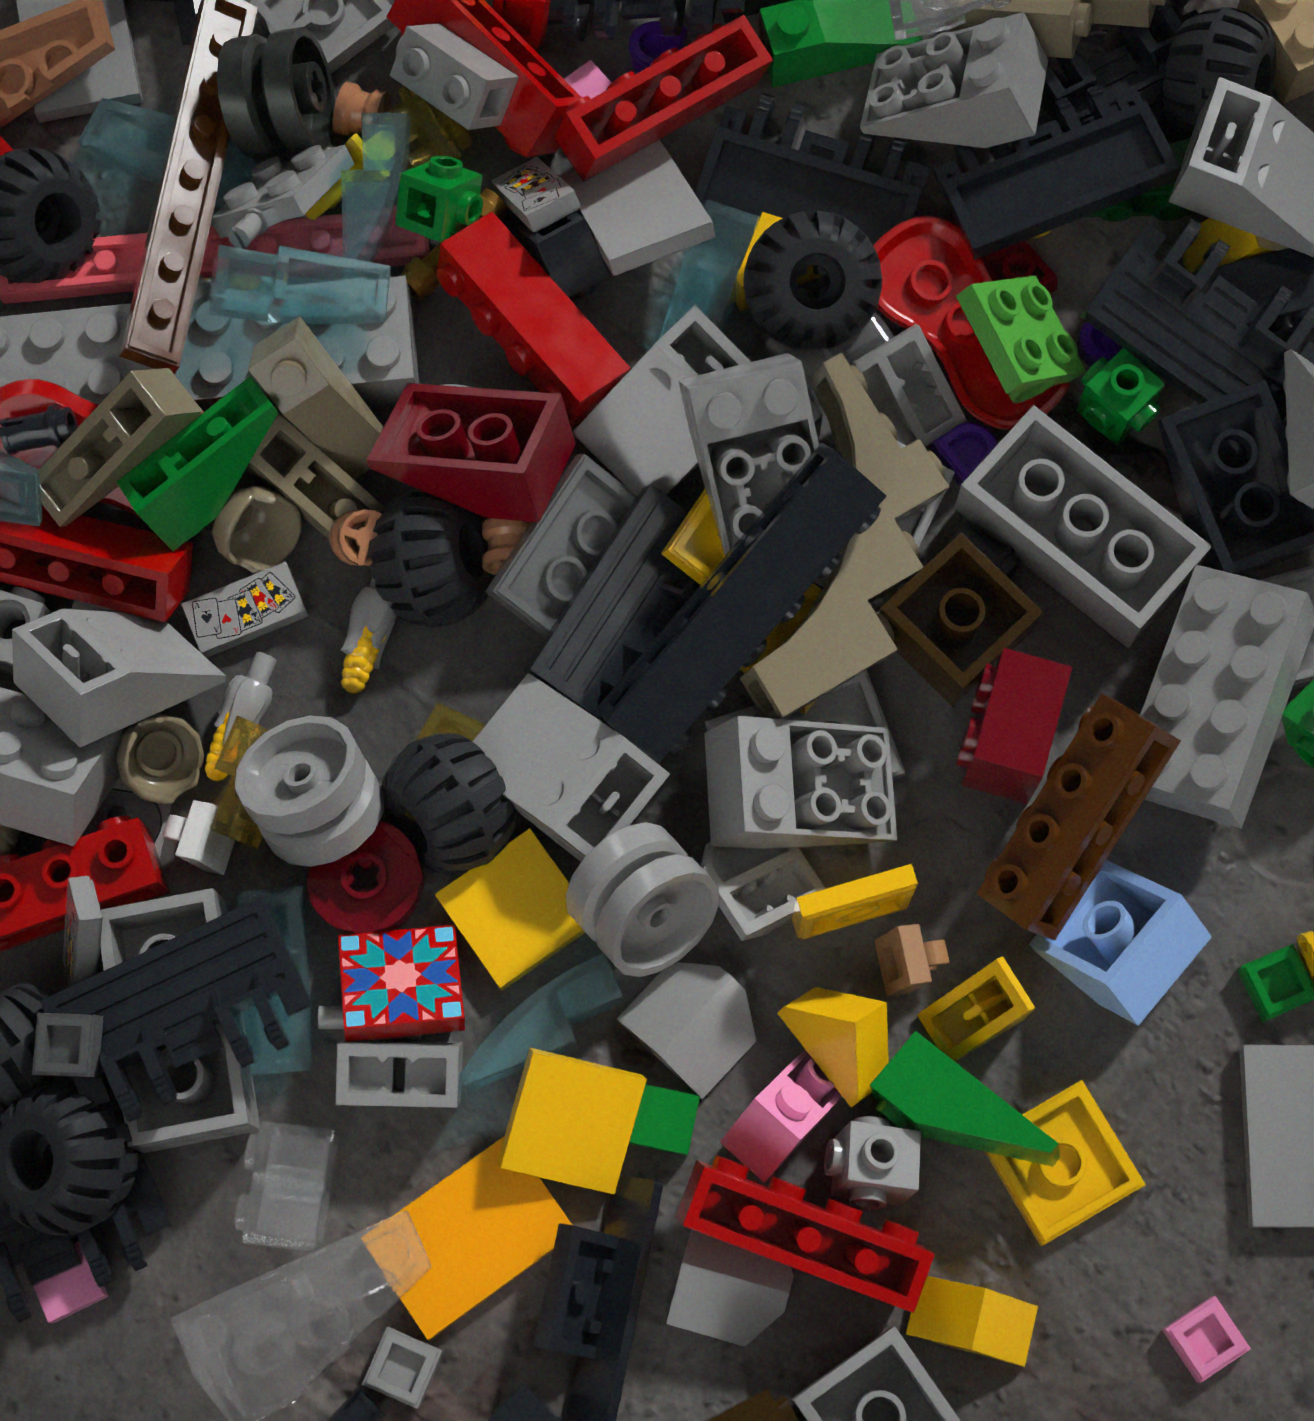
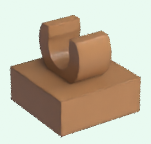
M919 924L898 926L874 940L887 997L908 994L932 982L930 972L937 970L936 966L950 963L945 940L923 943Z

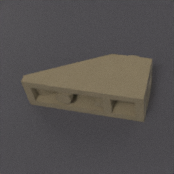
M298 316L254 345L248 370L281 413L351 478L356 479L369 471L370 468L366 459L376 443L383 426L303 319Z
M169 368L130 371L26 484L59 527L67 526L118 487L116 481L195 420L203 411Z
M281 414L276 416L245 469V472L261 486L277 491L293 503L300 511L301 518L328 538H330V529L334 521L343 513L361 509L375 510L380 513L384 508L381 503ZM351 538V539L353 540V543H354L355 546H356V550H355V551L357 552V550H358V545L355 543V540H354L353 538Z

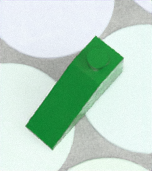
M794 0L761 8L759 14V39L773 59L767 68L772 88L875 63L877 53L884 52L894 46H905L923 41L910 0Z
M249 376L116 481L136 514L174 552L219 516L279 412L254 379Z
M917 1031L910 1036L870 1084L873 1096L878 1102L874 1108L875 1112L881 1118L888 1120L892 1127L905 1129L908 1126L911 1130L921 1131V1137L1051 1167L1060 1159L1059 1143Z

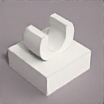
M193 800L188 818L169 815L162 837L179 841L176 856L203 871L224 875L241 820L214 804Z

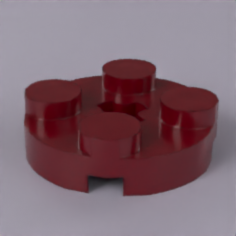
M380 821L374 833L355 851L334 862L312 867L307 866L309 869L307 890L313 907L327 924L344 934L389 931L397 928L415 910L425 884L420 857L414 845L399 829ZM375 865L380 869L375 877L378 885L373 890L369 891L364 888L356 892L350 888L356 882L351 872L357 866L368 870Z

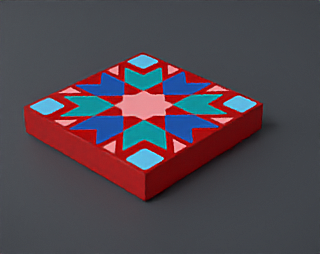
M455 924L338 935L345 1042L465 1031Z

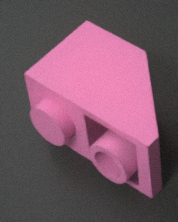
M804 1050L754 1098L721 1139L720 1143L765 1183L842 1099V1096L809 1053Z

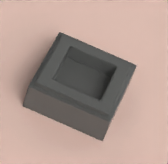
M37 1013L32 1075L98 1078L104 1016Z

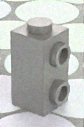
M440 23L407 26L404 35L397 44V56L390 76L468 130L501 125L519 76Z

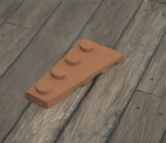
M75 0L0 30V128L115 50L104 5L101 0Z

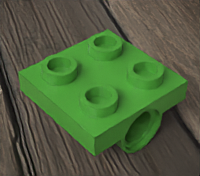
M1036 276L971 284L956 295L1000 383L1013 403H1020L1031 399L1053 385L1069 383L1086 371L1077 355L1076 343L1062 327L1052 307L1053 303L1049 292L1039 283Z

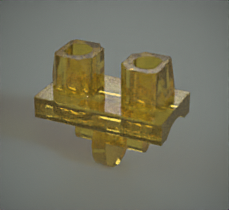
M405 86L399 88L400 104L380 116L379 121L381 131H390L395 134L399 139L400 147L415 138H418L423 147L405 156L407 169L409 170L424 164L434 156H448L462 162V154L453 141L456 142L461 150L468 148L473 143V139L468 133L469 130L432 106L437 115L436 117L423 98Z

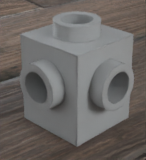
M873 1116L859 1117L854 1121H850L834 1139L831 1138L826 1147L824 1170L826 1175L832 1176L831 1196L848 1198L852 1206L860 1209H882L886 1207V1204L901 1206L919 1190L921 1131L890 1127L888 1120Z

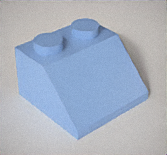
M1106 860L1056 940L1037 934L1029 945L1096 1003L1139 1026L1212 936L1181 894Z

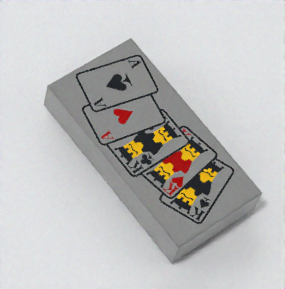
M538 157L490 181L495 193L532 232H537L579 210L578 208L581 207L575 191Z
M286 562L181 604L199 651L206 658L308 617Z
M89 876L68 878L63 963L69 987L98 974L103 917L93 879L90 880Z

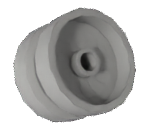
M310 715L288 720L265 732L247 749L236 769L235 790L242 805L253 822L258 825L262 836L273 853L289 864L312 867L334 862L355 851L374 833L384 813L385 793L367 760H365L348 727L332 717Z
M647 822L626 826L604 838L584 857L572 875L565 896L567 912L593 941L597 942V946L624 975L636 977L660 972L681 960L700 942L713 923L720 903L719 886L693 858L688 857L683 848L662 826Z

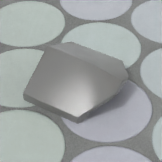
M914 324L852 363L863 374L868 386V396L876 409L891 420L897 432V441L906 446L920 439L926 447L955 426L967 421L919 325Z
M711 842L705 845L701 867L719 886V907L741 941L768 935L792 919L796 897L826 889L798 847L770 849L711 846Z
M683 962L672 964L662 970L617 1018V1021L691 1091L700 1096L702 1101L756 1043L746 990L720 966Z
M691 1229L666 1324L745 1347L785 1312L794 1277L792 1269L788 1265Z

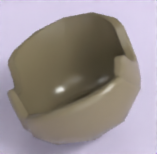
M250 485L248 488L242 487L230 495L219 516L215 518L211 533L219 553L232 564L242 566L256 574L281 564L295 549L302 531L301 514L293 503L277 491L264 486Z
M154 714L134 723L124 732L115 758L120 779L136 796L151 802L171 804L175 802L178 796L197 785L200 777V768L203 764L204 752L199 734L186 721L179 717Z

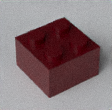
M1003 648L997 665L986 663L982 678L978 682L970 711L979 714L980 719L971 717L956 761L957 766L966 768L962 786L1021 803H1029L1044 776L1072 671L1071 666Z

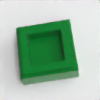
M1294 943L1236 969L1262 1023L1314 1001V984Z
M645 1084L629 1143L635 1146L688 1157L700 1096Z

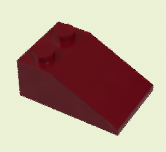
M407 383L366 460L370 469L483 517L540 523L576 443L561 394Z

